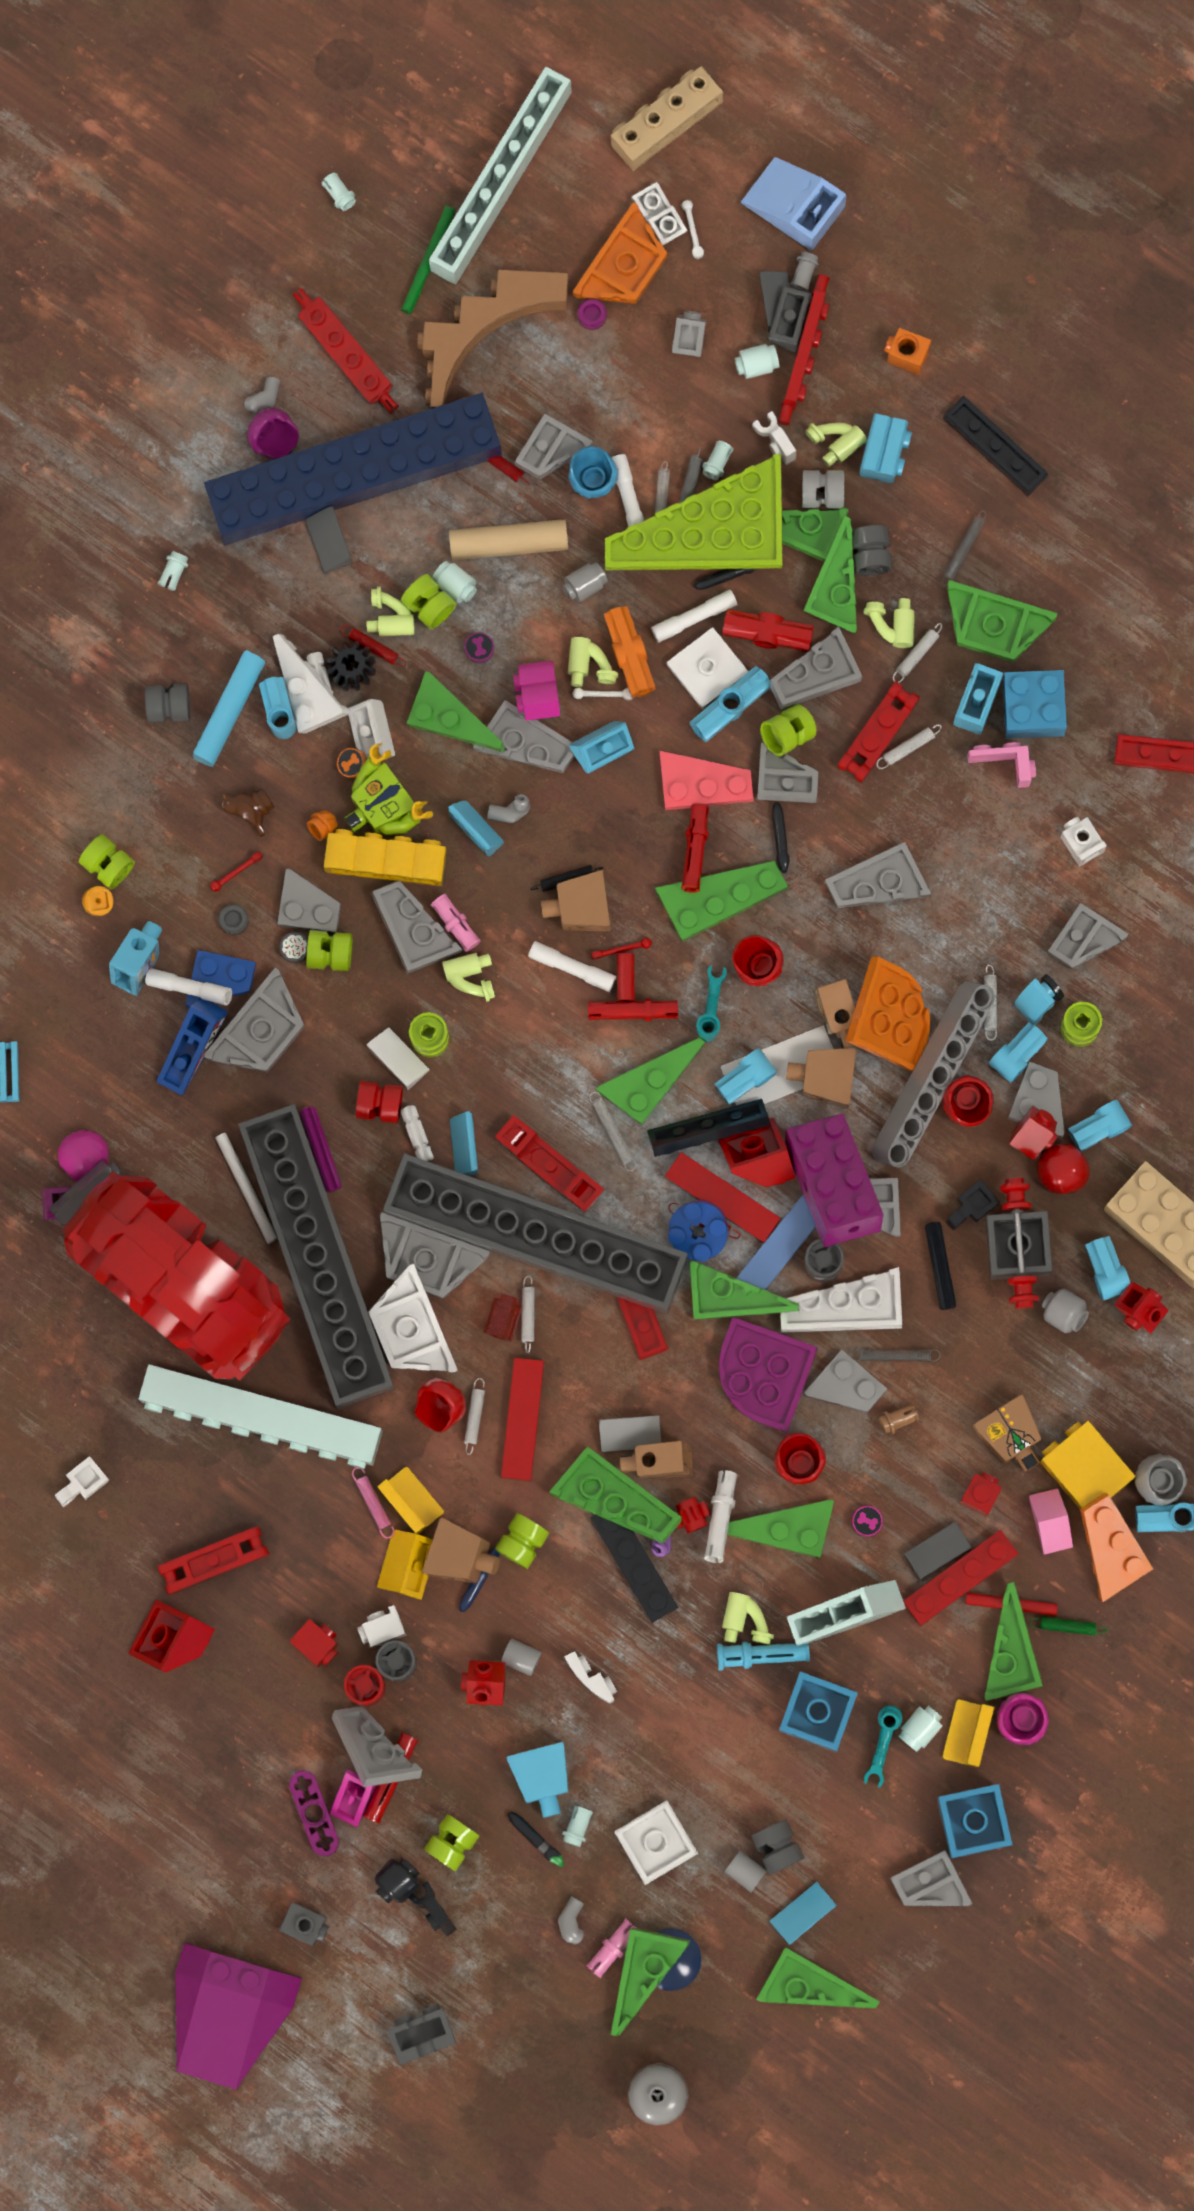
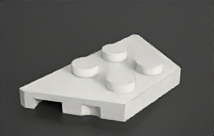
M411 1263L369 1310L368 1313L391 1368L456 1372L458 1368L415 1264Z

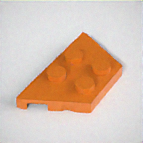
M633 202L572 291V295L575 298L636 304L667 259L666 250L655 237L653 229L649 223L647 224L636 203Z

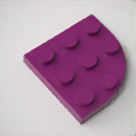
M732 1317L719 1357V1375L727 1398L740 1413L750 1420L788 1433L818 1347Z

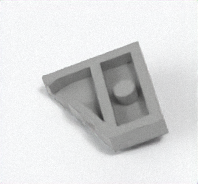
M286 869L277 923L278 927L308 931H327V933L335 934L338 930L341 903L291 869Z

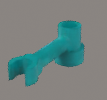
M712 965L707 970L709 989L705 1014L700 1016L696 1023L697 1034L705 1042L713 1041L720 1032V1021L716 1014L721 984L726 980L727 971L725 967L723 968L722 976L719 978L712 976ZM705 1028H710V1029H712L713 1031L707 1033V1032L704 1031V1029H705Z
M886 1705L878 1713V1723L881 1726L878 1745L876 1746L871 1767L864 1775V1783L866 1784L870 1774H877L880 1777L878 1788L884 1782L882 1771L893 1730L899 1728L902 1723V1712L895 1705ZM886 1716H893L896 1721L888 1724L884 1718Z

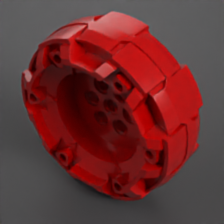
M112 1171L104 1181L97 1184L84 1198L78 1210L61 1230L66 1236L64 1238L66 1254L215 1379H232L235 1376L240 1381L254 1364L271 1349L278 1340L281 1331L291 1320L285 1314L278 1286L270 1281L244 1256L240 1257L221 1240L217 1239L205 1246L201 1239L206 1224L180 1202L173 1201L162 1190L156 1189L157 1184L147 1177L117 1175Z

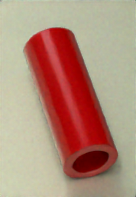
M617 954V1001H635V954Z

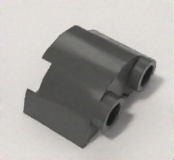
M439 2003L422 2009L424 2016L413 2020L410 2014L395 2020L396 2027L387 2030L400 2065L456 2044L444 2008L441 2009Z

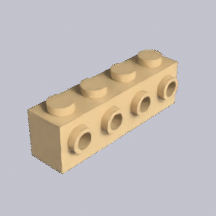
M702 66L695 71L690 70L681 77L680 83L675 87L664 89L658 95V100L650 106L648 104L642 106L635 113V117L628 123L622 122L614 128L611 135V146L632 171L636 170L723 103V91Z

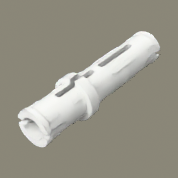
M723 1470L718 1472L716 1492L711 1499L713 1511L704 1559L716 1563V1561L721 1563L724 1560L723 1556L731 1509L735 1507L736 1501L733 1499L738 1475L732 1471L725 1470V1475Z

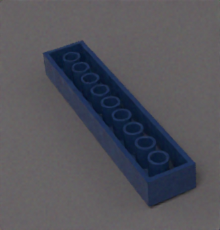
M482 392L205 481L204 485L225 546L306 520L330 506L337 510L486 462L491 457L502 456V451Z

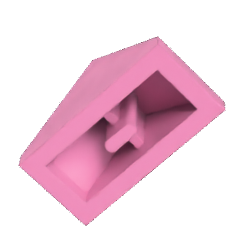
M1059 1489L1029 1495L1043 1555L1073 1548L1068 1514Z

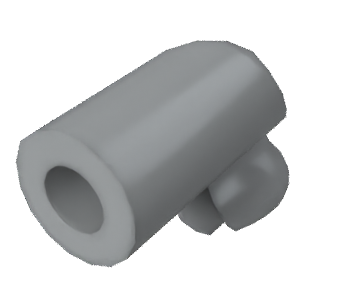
M572 1896L560 1914L558 1924L562 1938L566 1942L578 1944L582 1941L584 1933L578 1928L576 1917L584 1903Z

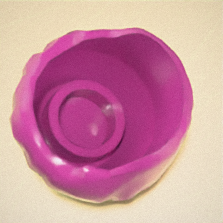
M92 1130L72 1132L61 1141L58 1149L60 1167L72 1180L78 1182L101 1160L109 1165L107 1142L100 1134Z
M1015 1693L1001 1703L997 1711L996 1725L1000 1734L1009 1743L1030 1746L1043 1738L1049 1724L1048 1712L1041 1699L1026 1693Z

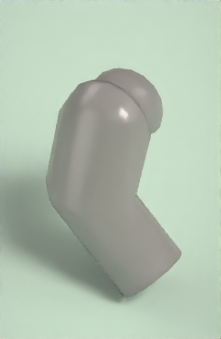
M266 377L263 391L253 396H248L245 399V409L248 412L257 414L262 409L272 408L276 402L280 380L274 377Z
M523 794L517 795L515 800L507 807L490 804L487 818L506 823H515L529 812V798Z

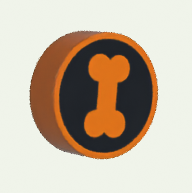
M347 748L339 754L337 768L343 776L356 778L360 768L367 760V756L359 749Z

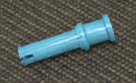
M742 1642L741 1645L723 1646L722 1643H717L718 1671H723L724 1667L743 1666L744 1669H749V1667H752V1664L810 1661L809 1643L798 1646L796 1643L751 1646V1643Z

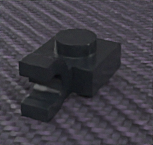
M980 1179L957 1198L961 1207L948 1217L946 1223L953 1231L968 1217H971L977 1223L999 1205L1000 1201Z
M427 1881L423 1884L426 1890L425 1897L418 1899L413 1893L409 1899L416 1907L421 1909L427 1908L429 1914L425 1917L435 1931L441 1929L448 1937L457 1928L435 1898L434 1889Z

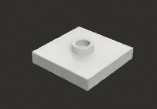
M713 627L666 662L667 667L702 710L714 702L724 689L730 688L749 672Z
M667 1800L614 1831L645 1885L698 1854Z

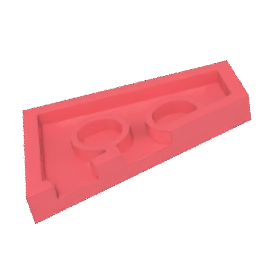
M659 750L665 810L691 808L692 804L697 803L716 806L754 802L751 770Z

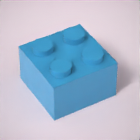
M1064 670L1004 672L1002 690L1005 739L1064 736L1067 728Z
M800 1672L779 1732L837 1752L858 1693Z
M999 1784L937 1798L950 1859L1012 1845Z

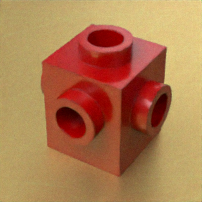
M1134 1282L1128 1285L1114 1304L1125 1316L1123 1322L1134 1331L1142 1329L1150 1334L1169 1311L1160 1302L1163 1297L1150 1287L1145 1289Z
M469 1660L468 1673L462 1672L461 1691H467L466 1704L503 1706L505 1662Z

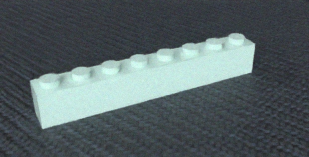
M547 67L544 68L429 259L431 272L455 285L457 284L571 95L570 79Z
M149 1364L139 1395L141 1403H145L144 1409L157 1413H162L163 1409L174 1411L173 1417L186 1421H191V1417L203 1419L202 1425L215 1429H220V1425L232 1427L231 1433L244 1437H249L251 1432L261 1435V1441L278 1445L280 1440L290 1443V1449L307 1453L308 1448L319 1451V1457L336 1461L337 1456L348 1459V1465L365 1469L366 1464L373 1466L383 1433L379 1427Z

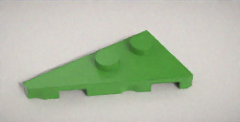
M839 508V510L831 511L809 509L805 512L799 510L782 511V544L824 562L843 517L848 515L849 509Z
M844 516L803 612L855 634L857 624L851 519Z
M425 671L407 721L408 726L504 752V743L430 672Z
M697 1038L598 1086L596 1092L642 1126L703 1048L705 1041Z
M786 1947L756 1999L760 2002L876 2008L880 2002Z

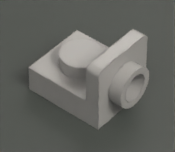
M684 311V315L677 316L672 353L701 357L707 322L706 318H701V313Z

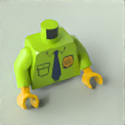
M378 743L370 748V756L360 768L352 786L351 799L357 809L347 815L344 820L353 832L368 823L377 834H405L419 824L421 819L431 818L433 812L427 811L423 813L422 808L428 802L418 801L414 803L387 764L383 763L381 765V761L391 756V751L388 750L381 756L379 754V747L382 743Z

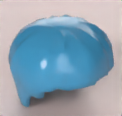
M585 447L573 455L569 466L568 479L574 491L579 493V495L585 496L588 499L599 498L607 495L615 486L618 479V468L612 457L602 448Z

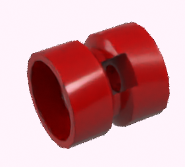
M361 1080L357 1096L356 1119L373 1121L375 1117H379L381 1122L398 1124L402 1107L403 1086L386 1084L382 1088L378 1082Z
M359 1665L347 1673L344 1679V1689L352 1702L360 1706L370 1707L377 1704L383 1698L386 1691V1683L384 1677L377 1669L369 1665Z

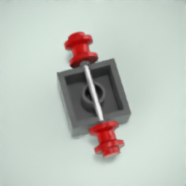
M1023 1178L1006 1179L1005 1184L1000 1186V1192L1006 1193L1007 1203L1001 1205V1210L1011 1212V1214L987 1215L985 1219L989 1279H1007V1284L1014 1286V1296L1009 1298V1304H1015V1309L1034 1308L1033 1303L1039 1302V1296L1032 1293V1285L1038 1282L1037 1277L1050 1276L1052 1273L1048 1212L1023 1213L1024 1210L1032 1209L1031 1203L1025 1201L1024 1193L1030 1189V1184L1024 1183Z

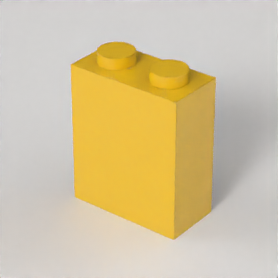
M1078 1421L1065 1432L1068 1438L1060 1445L1054 1441L1042 1451L1045 1457L1040 1463L1079 1509L1105 1492L1112 1498L1136 1477L1089 1421L1083 1425Z

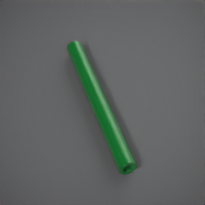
M444 207L401 308V311L411 315L430 272L429 259L447 231L456 211L452 207Z

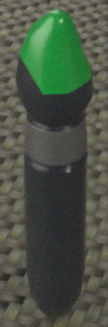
M509 1812L508 1818L513 1826L544 1854L549 1862L563 1867L564 1860L560 1852L551 1847L520 1815L515 1812Z

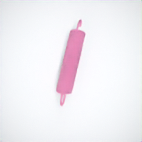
M354 1468L352 1471L353 1478L379 1527L381 1535L385 1538H391L394 1535L393 1527H391L393 1534L389 1537L384 1536L381 1531L382 1528L389 1526L391 1523L368 1477L364 1476L356 1480L354 1470L361 1468Z

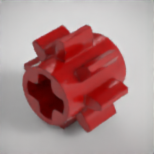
M693 1497L675 1506L678 1511L677 1514L682 1518V1522L677 1526V1529L685 1528L687 1534L708 1525L705 1518L711 1516L706 1502L698 1503L697 1498Z

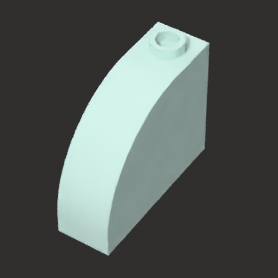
M892 1580L862 1587L787 1616L798 1646L859 1627L906 1608L897 1582Z

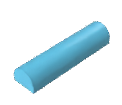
M247 650L243 652L193 752L194 760L214 767L266 663L259 656Z

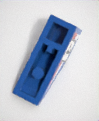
M199 999L192 1004L156 1082L182 1096L204 1060L203 1055L216 1039L228 1011L203 999Z

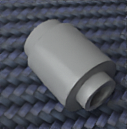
M597 562L592 565L587 563L564 577L565 584L562 585V588L569 600L575 599L580 603L603 589V585L608 582V579Z

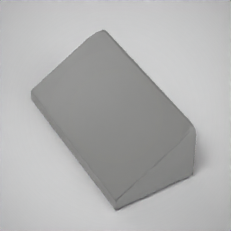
M659 1416L599 1420L601 1452L635 1450V1446L661 1443Z

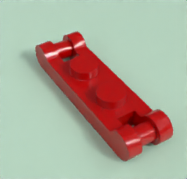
M895 681L849 750L841 758L837 767L844 772L848 770L855 775L854 779L863 783L921 697L915 693H908L903 689V685ZM895 699L905 704L901 711L892 706ZM857 755L866 760L862 766L854 761Z
M259 1526L158 1566L160 1576L164 1575L167 1586H165L167 1594L173 1595L186 1588L269 1556L267 1546L263 1547L260 1539L262 1533ZM248 1541L252 1551L244 1554L240 1544ZM183 1567L186 1578L178 1580L175 1570Z

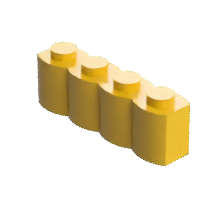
M337 829L335 833H328L323 868L326 873L442 886L447 850L446 847L441 846L440 841L427 839L423 843H412L411 838L404 836H395L394 840L382 839V835L377 833H365V837L353 836L352 831Z

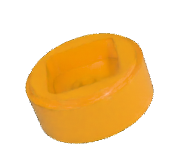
M103 886L89 888L82 898L84 909L93 916L107 914L112 909L114 903L112 893Z

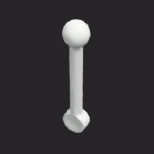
M685 200L681 206L686 211L694 246L692 255L694 258L700 259L704 255V250L699 246L691 212L693 204L691 201Z
M575 688L572 693L576 699H581L583 696L623 697L626 701L633 699L628 688L624 689V691H583L581 688Z

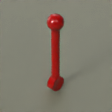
M259 851L252 855L249 860L219 881H212L210 889L214 892L220 891L223 884L253 863L260 861L263 858L261 852Z
M644 937L640 942L592 952L591 957L592 960H596L604 956L640 947L648 949L651 947L652 941L650 938Z

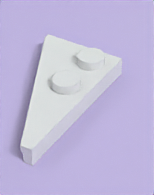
M281 634L273 636L298 732L306 734L350 714L349 709L341 705L332 695L334 693L332 689L323 683L321 676L309 662L303 661L295 650L297 648L292 642L288 641Z

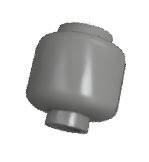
M1065 1288L1058 1290L1056 1293L1050 1292L1042 1304V1307L1045 1308L1044 1320L1063 1333H1070L1073 1330L1075 1332L1079 1331L1089 1315V1312L1086 1310V1301Z

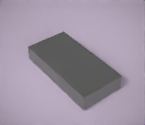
M954 1522L904 1553V1556L919 1580L972 1547L957 1523Z

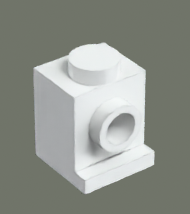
M1076 817L1064 825L1065 831L1062 832L1060 838L1079 867L1105 852L1107 845L1102 841L1088 817L1082 821L1079 817ZM1085 833L1088 836V840L1080 841L1077 835Z
M394 1605L388 1607L389 1614L385 1615L384 1611L367 1616L368 1622L357 1627L363 1644L369 1643L373 1649L389 1641L406 1636Z

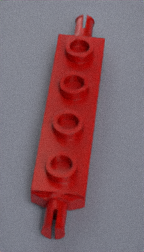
M818 275L815 289L812 291L813 298L785 401L781 403L782 409L778 423L782 425H790L793 410H796L798 401L804 402L808 386L803 384L805 374L811 375L815 358L810 357L813 347H819L822 331L818 330L820 320L826 321L830 304L825 303L826 289L830 279L826 275Z
M303 288L298 289L297 291L304 300L298 293L295 292L293 294V297L303 307L297 316L371 405L381 402L389 414L395 412L388 404L389 402L395 410L399 408V405L389 395L393 384L323 299L319 296L311 300Z

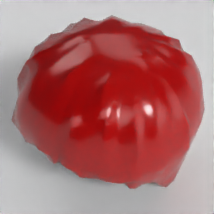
M750 935L736 944L732 953V961L737 976L742 982L749 986H768L769 983L774 982L782 973L784 955L776 942L760 935Z
M963 1075L961 1078L954 1079L944 1092L943 1109L948 1118L959 1126L973 1127L980 1125L990 1116L993 1110L994 1094L988 1084L977 1077Z
M1066 1143L1055 1144L1048 1150H1045L1042 1153V1157L1038 1160V1181L1050 1193L1057 1195L1075 1193L1086 1185L1090 1177L1089 1163L1086 1157L1073 1145H1067Z
M434 1378L421 1385L417 1394V1404L414 1413L423 1425L432 1431L442 1433L466 1413V1400L460 1388H457L452 1382Z
M792 1433L787 1435L777 1446L773 1462L780 1477L794 1485H805L817 1480L818 1476L822 1473L826 1464V1453L821 1443L814 1437L804 1433Z

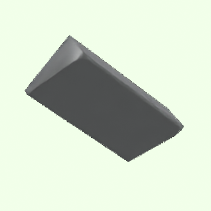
M759 272L768 333L771 331L783 286L790 288L788 272Z
M783 286L768 340L796 353L810 305L811 293Z
M333 506L327 507L307 518L306 522L324 573L351 565L352 560Z

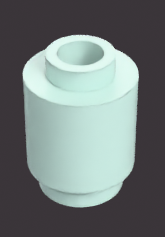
M763 344L740 350L739 357L735 358L738 374H744L746 379L772 373L773 369L779 368V360L774 345L767 346Z
M445 561L433 574L432 578L439 584V589L446 591L457 603L468 602L477 591L475 587L476 580L455 563L450 564L448 561Z
M919 1706L901 1727L903 1731L898 1737L914 1751L918 1752L921 1747L925 1748L943 1727L939 1723L942 1717L930 1706H927L925 1710Z

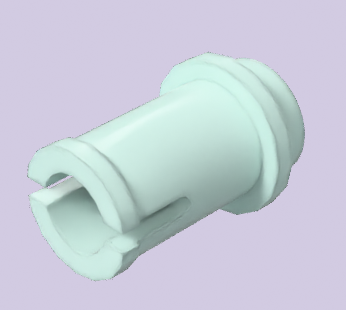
M331 173L324 178L325 181H322V185L335 200V207L342 211L350 209L356 202L354 192L346 188L337 173Z
M723 441L716 442L708 461L702 465V473L707 478L718 480L719 477L724 475L723 469L734 450L731 448V445Z
M172 551L171 555L166 557L168 562L158 584L165 588L168 578L172 577L167 589L175 591L184 568H188V558Z
M574 1806L567 1831L562 1833L565 1835L563 1841L580 1847L582 1842L586 1841L584 1835L593 1812Z

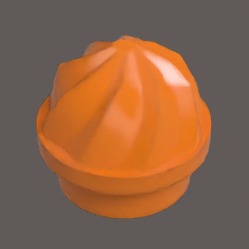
M325 810L315 812L307 822L309 832L318 841L327 839L328 833H334L338 826L336 817Z

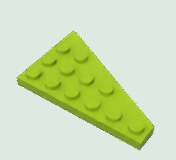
M774 454L772 458L756 466L752 465L740 474H734L714 484L713 487L686 498L685 501L679 504L676 503L655 513V516L639 524L635 523L621 533L617 532L605 538V570L782 568L781 454Z

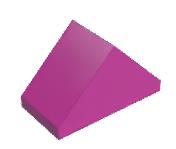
M347 1770L330 1814L357 1827L377 1785L363 1787L358 1774Z

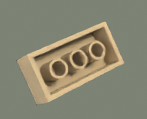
M1145 1161L1109 1201L1103 1211L1194 1289V1202Z

